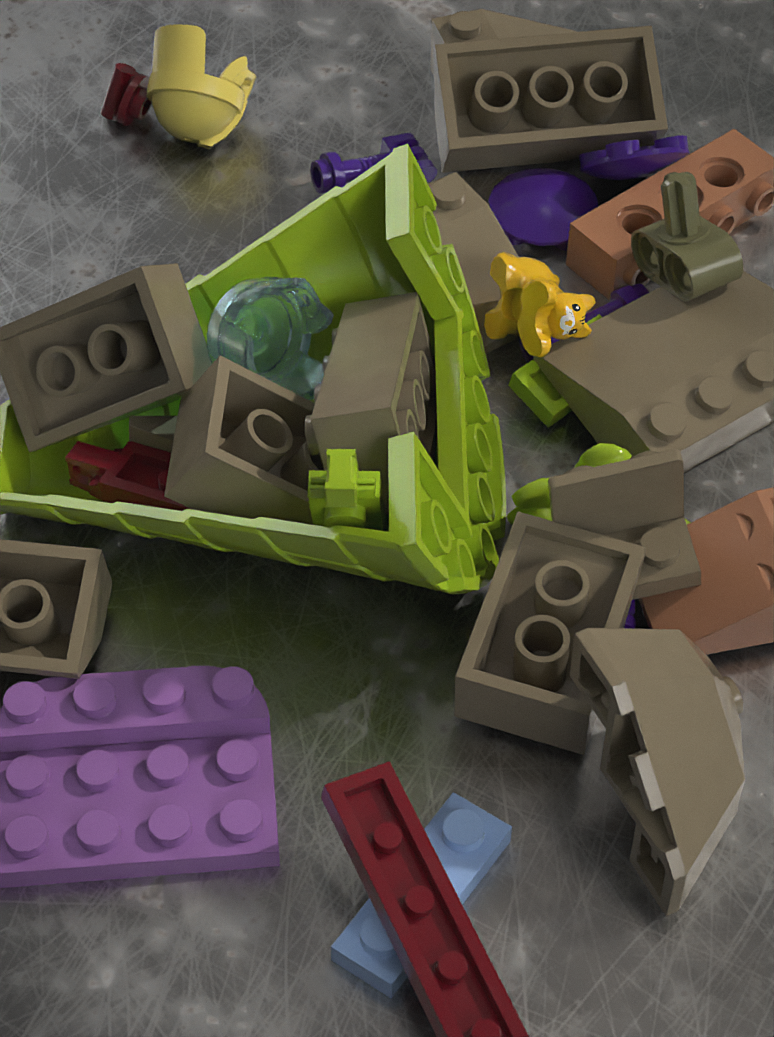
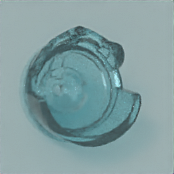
M263 277L242 281L223 295L210 315L207 327L209 358L213 364L221 355L308 400L314 399V388L322 383L324 372L323 364L307 355L311 334L320 333L327 329L332 323L334 315L321 303L313 287L305 278Z

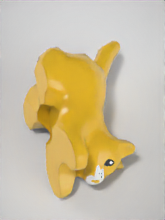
M501 252L493 258L490 276L499 286L501 298L498 305L485 314L484 327L490 339H503L508 334L519 336L523 347L529 355L541 358L547 356L550 351L551 337L565 340L570 337L582 338L590 335L592 330L586 324L585 316L586 312L596 303L592 295L563 292L559 287L560 278L558 275L553 274L545 263L535 258L516 257L506 252Z

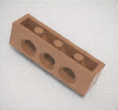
M736 129L730 130L571 222L566 265L609 301L611 292L623 286H632L636 283L645 286L650 279L642 273L635 261L631 248V236L634 231L664 219L661 184L664 181L665 175L672 172L692 173L696 178L700 216L730 234L733 229L754 216L765 214L774 205V157Z

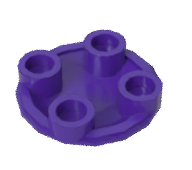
M679 135L655 140L654 145L640 147L639 140L605 145L606 150L580 154V171L596 178L614 181H628L651 177L690 154L687 136Z
M531 168L509 174L494 186L488 199V205L512 246L525 242L537 246L554 245L563 251H567L570 223L599 207L597 195L586 182L571 173L551 168Z

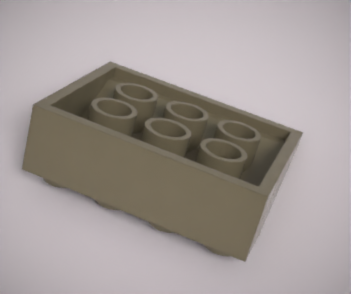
M743 271L740 279L687 302L680 300L661 286L589 324L588 326L592 330L589 336L561 339L551 344L547 356L541 358L533 357L542 372L559 394L563 396L569 407L598 444H615L628 450L632 457L646 451L660 453L679 449L684 461V473L774 422V289Z

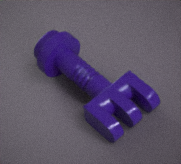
M403 133L382 137L380 154L342 161L336 152L322 153L319 160L312 161L310 176L313 187L319 194L326 193L335 186L342 188L346 183L351 182L388 156L394 148L406 144L409 145L427 183L435 179L438 170L432 161L428 159V155L423 148L419 146L415 136L411 133Z

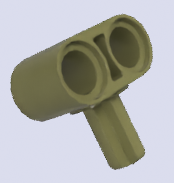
M672 172L665 175L664 181L661 184L664 219L634 231L631 236V248L635 261L644 275L680 300L687 302L740 279L743 274V260L734 239L726 231L700 216L696 178L690 172Z

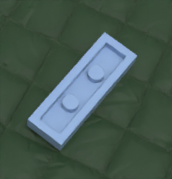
M454 792L424 828L462 905L511 842L512 826ZM369 898L332 944L331 961L384 995L392 998L408 976Z

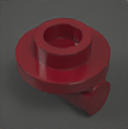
M117 63L102 105L101 115L108 120L118 121L125 126L130 125L134 118L139 121L143 120L152 105V102L147 98L149 77L136 72L128 64Z

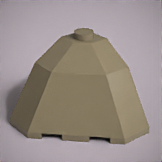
M586 628L575 633L570 677L606 729L600 770L636 822L629 861L667 917L679 911L737 813L745 782L741 722L739 714L744 709L743 699L734 681L728 676L722 677L708 656L680 629Z

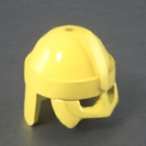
M177 24L162 26L155 31L152 73L149 77L147 98L152 102V107L159 123L171 136L185 142L197 143L198 147L210 149L226 139L239 124L257 76L248 69L246 56L236 58L229 63L219 78L204 74L206 46L204 30L194 25Z

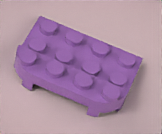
M189 666L82 674L79 679L55 676L35 682H19L12 685L6 691L3 698L4 704L0 708V888L280 866L269 710L263 695L253 684V678L247 670L240 667Z

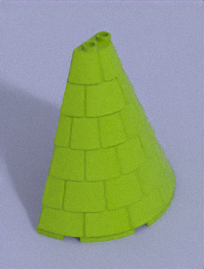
M406 144L394 148L388 156L344 187L335 186L206 276L199 274L185 283L213 362L221 355L279 385L307 382L308 398L314 403V388L322 383L324 376L323 359L325 356L330 355L332 350V330L339 327L345 304L413 292L418 293L435 359L438 441L433 462L415 432L388 439L389 516L385 514L386 531L342 525L323 527L266 517L249 519L193 509L178 511L119 501L115 503L101 501L90 495L87 491L70 485V475L65 457L77 441L112 451L115 448H124L129 441V418L40 450L29 452L10 399L0 405V515L13 513L67 524L85 523L147 538H166L221 552L238 551L300 566L315 565L381 581L397 580L450 594H464L485 587L493 578L499 562L494 540L505 537L506 480L499 419L495 414H490L487 394L481 382L491 376L465 278L453 244L442 245L438 224L432 213L436 210L437 203L409 145ZM181 399L135 416H178Z

